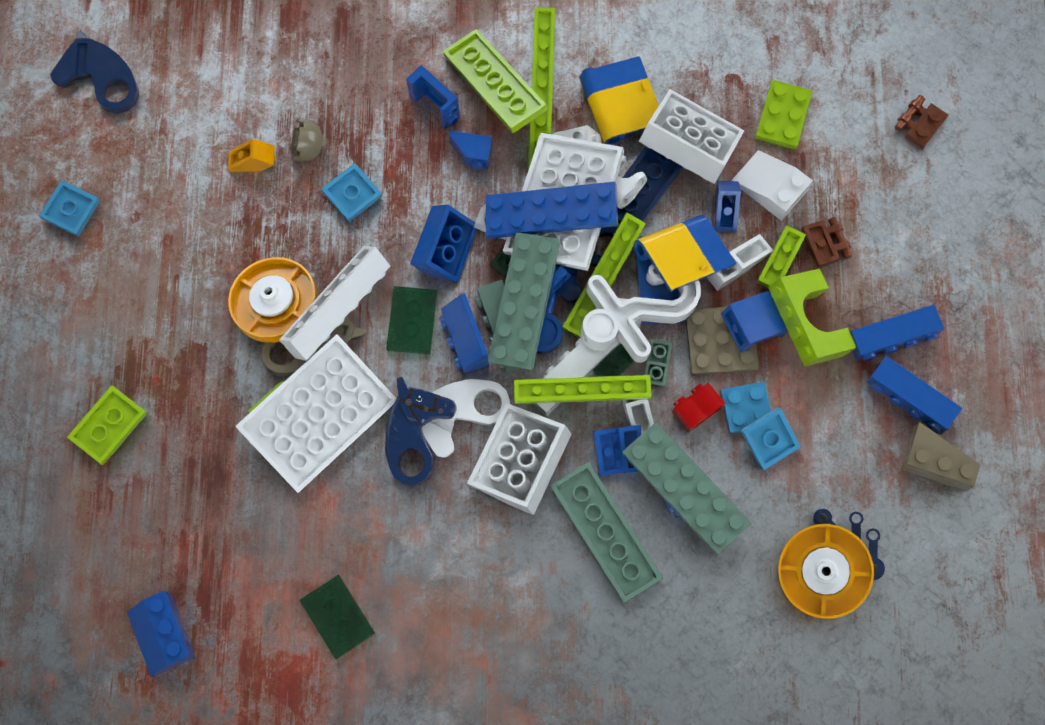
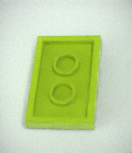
M771 80L755 139L796 150L813 90Z
M111 385L67 438L101 465H104L148 413Z

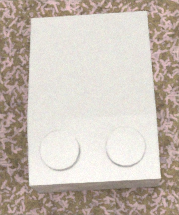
M759 150L732 179V181L739 182L740 189L781 221L806 194L813 181L796 167Z

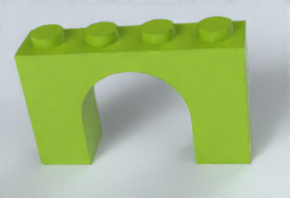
M820 269L780 277L768 287L804 367L844 357L857 348L848 328L824 332L815 328L805 316L803 302L817 298L829 288Z

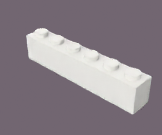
M363 246L279 339L295 359L306 361L316 353L317 348L330 338L332 331L344 322V318L348 313L356 309L358 302L371 292L372 286L385 276L390 265L376 247Z
M641 321L635 322L638 328H640ZM616 336L609 348L593 350L587 347L580 338L575 344L576 348L571 352L566 351L560 357L559 361L561 362L556 367L551 366L545 371L543 379L589 377L622 343ZM562 402L532 404L547 417Z

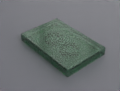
M394 286L386 345L387 351L431 355L438 290Z
M340 575L335 576L299 600L336 660L376 634Z

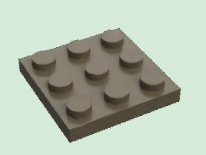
M726 307L694 309L693 313L685 319L692 376L759 370L756 344H753L748 350L740 352L721 315Z

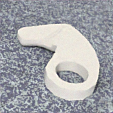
M468 379L445 385L433 391L432 393L453 400L457 410L452 419H436L422 427L423 434L437 457L446 458L454 452L451 433L455 420L470 421L484 426L495 425L505 404H510L507 390L497 382ZM482 392H494L500 397L502 405L496 414L485 416L476 411L474 407L475 398Z

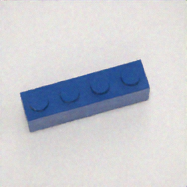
M933 304L851 330L850 334L857 346L852 352L856 361L861 359L864 362L876 358L877 354L883 352L885 355L896 352L897 348L902 346L911 348L919 344L918 341L926 339V342L939 338V334L945 328Z
M887 356L881 361L867 381L873 391L879 394L883 393L892 404L906 409L912 418L922 420L935 433L943 434L947 431L962 410V407Z

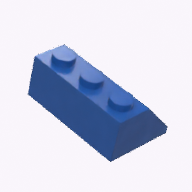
M448 204L432 206L410 264L425 274L458 283L477 228H474L475 222Z
M463 293L441 308L442 316L439 317L443 330L447 329L450 336L446 337L450 350L455 349L457 356L454 357L457 369L462 368L465 375L488 367L489 362L487 350L466 294Z
M165 590L142 600L127 612L151 677L196 658L171 593Z

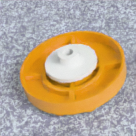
M272 257L251 264L237 276L230 289L228 306L231 317L245 335L260 342L274 343L280 342L279 339L318 297V291L310 273L301 264L287 258Z
M818 524L804 528L787 542L780 555L778 575L783 592L796 608L813 617L832 619L853 612L865 601L872 588L874 566L866 545L858 536L837 525ZM823 567H828L830 569V573L828 575L822 574Z

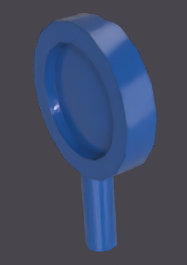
M556 292L548 299L537 349L538 354L553 352L562 341L563 328L561 322L552 315L558 297Z

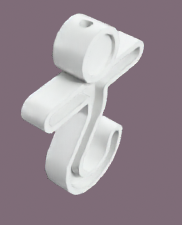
M652 264L646 275L647 282L653 286L663 284L662 278ZM594 275L590 277L586 292L597 309L590 311L584 318L581 327L583 343L593 350H604L613 344L617 336L635 362H645L650 354L651 346L635 322L647 321L674 324L685 320L693 313L701 296L699 280L679 288L680 297L671 301L633 297L631 299L617 298L602 276Z

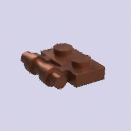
M918 95L916 99L909 103L907 111L899 116L898 122L894 127L897 131H902L904 127L908 129L909 132L906 138L924 149L949 114L932 103L927 109L924 108L922 104L925 101V97ZM914 114L920 116L916 123L911 119Z
M836 217L828 219L829 227H826L824 221L821 220L803 226L801 229L806 234L805 239L817 268L838 262L840 259L838 252H842L844 259L853 256L850 251L851 245L849 241H846L842 232L844 230L841 223H838ZM830 235L835 236L838 244H833Z

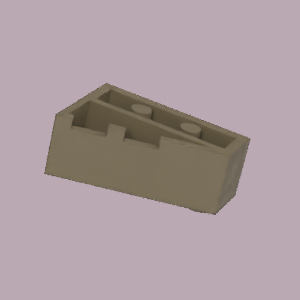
M918 422L912 428L901 470L964 491H968L975 486L980 464L924 424Z

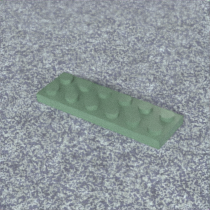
M516 232L488 358L489 363L533 371L561 243L559 239Z
M657 422L622 452L625 458L716 555H719L752 524Z
M589 462L550 485L551 490L623 604L663 579Z

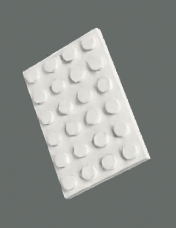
M540 133L522 191L614 182L624 149L614 145ZM601 228L533 235L556 238L561 241L556 265L588 271ZM515 236L507 237L503 252L507 255L512 254Z
M336 334L235 427L293 489L299 493L393 406L396 397Z

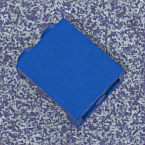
M420 65L406 78L409 97L415 103L424 95L440 109L442 127L447 129L449 126L455 125L459 120L458 97L423 65Z
M770 291L729 304L721 313L740 352L748 350L753 344L778 335L783 337L788 333Z

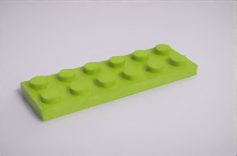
M477 29L442 51L444 57L512 133H515L548 110L545 102Z

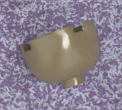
M297 118L296 122L299 123V127H294L291 151H295V156H291V159L293 161L308 162L314 160L319 155L320 150L325 149L326 137H322V130L314 121Z

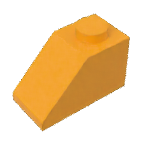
M254 138L229 151L228 171L262 172L274 166L275 145Z

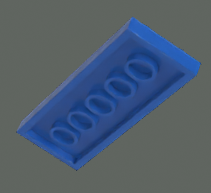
M615 181L486 195V237L488 239L516 236V232L533 235L618 226L617 184Z

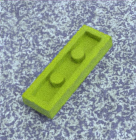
M786 225L757 283L768 288L780 277H784L806 234Z

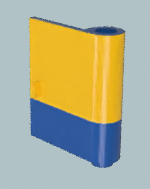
M640 56L597 68L589 67L584 69L579 76L604 144L615 145L621 142L625 135L645 130L648 122L659 107Z
M698 215L639 238L634 242V250L638 258L641 260L650 259L670 292L736 265L733 257L713 228L710 219L704 215Z

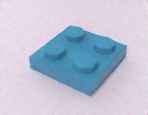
M355 163L321 189L348 222H351L382 197L379 189Z
M61 180L39 217L79 237L100 203V199Z
M765 382L720 390L721 398L725 402L723 409L729 434L739 433L741 429L771 411Z
M778 407L740 430L758 466L762 470L767 469L801 447L782 409Z

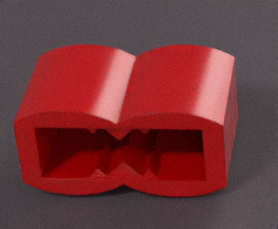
M709 382L705 385L698 384L691 390L692 395L687 398L682 396L673 404L675 406L672 410L673 415L688 433L721 410L725 405L723 399Z

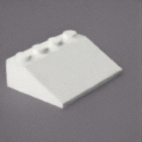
M669 89L648 122L639 142L715 184L744 130Z
M506 403L467 484L512 507L534 515L572 434L564 424Z

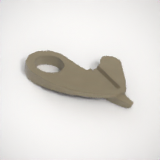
M346 316L344 322L332 331L330 338L317 348L316 353L336 334L347 344L351 339L366 335V328H355ZM265 342L262 347L261 358L268 371L277 376H291L307 362L306 360L294 359L287 365H277L272 361V352L282 343Z

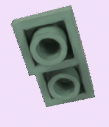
M650 339L651 351L646 361L644 375H650L651 384L665 386L672 342Z

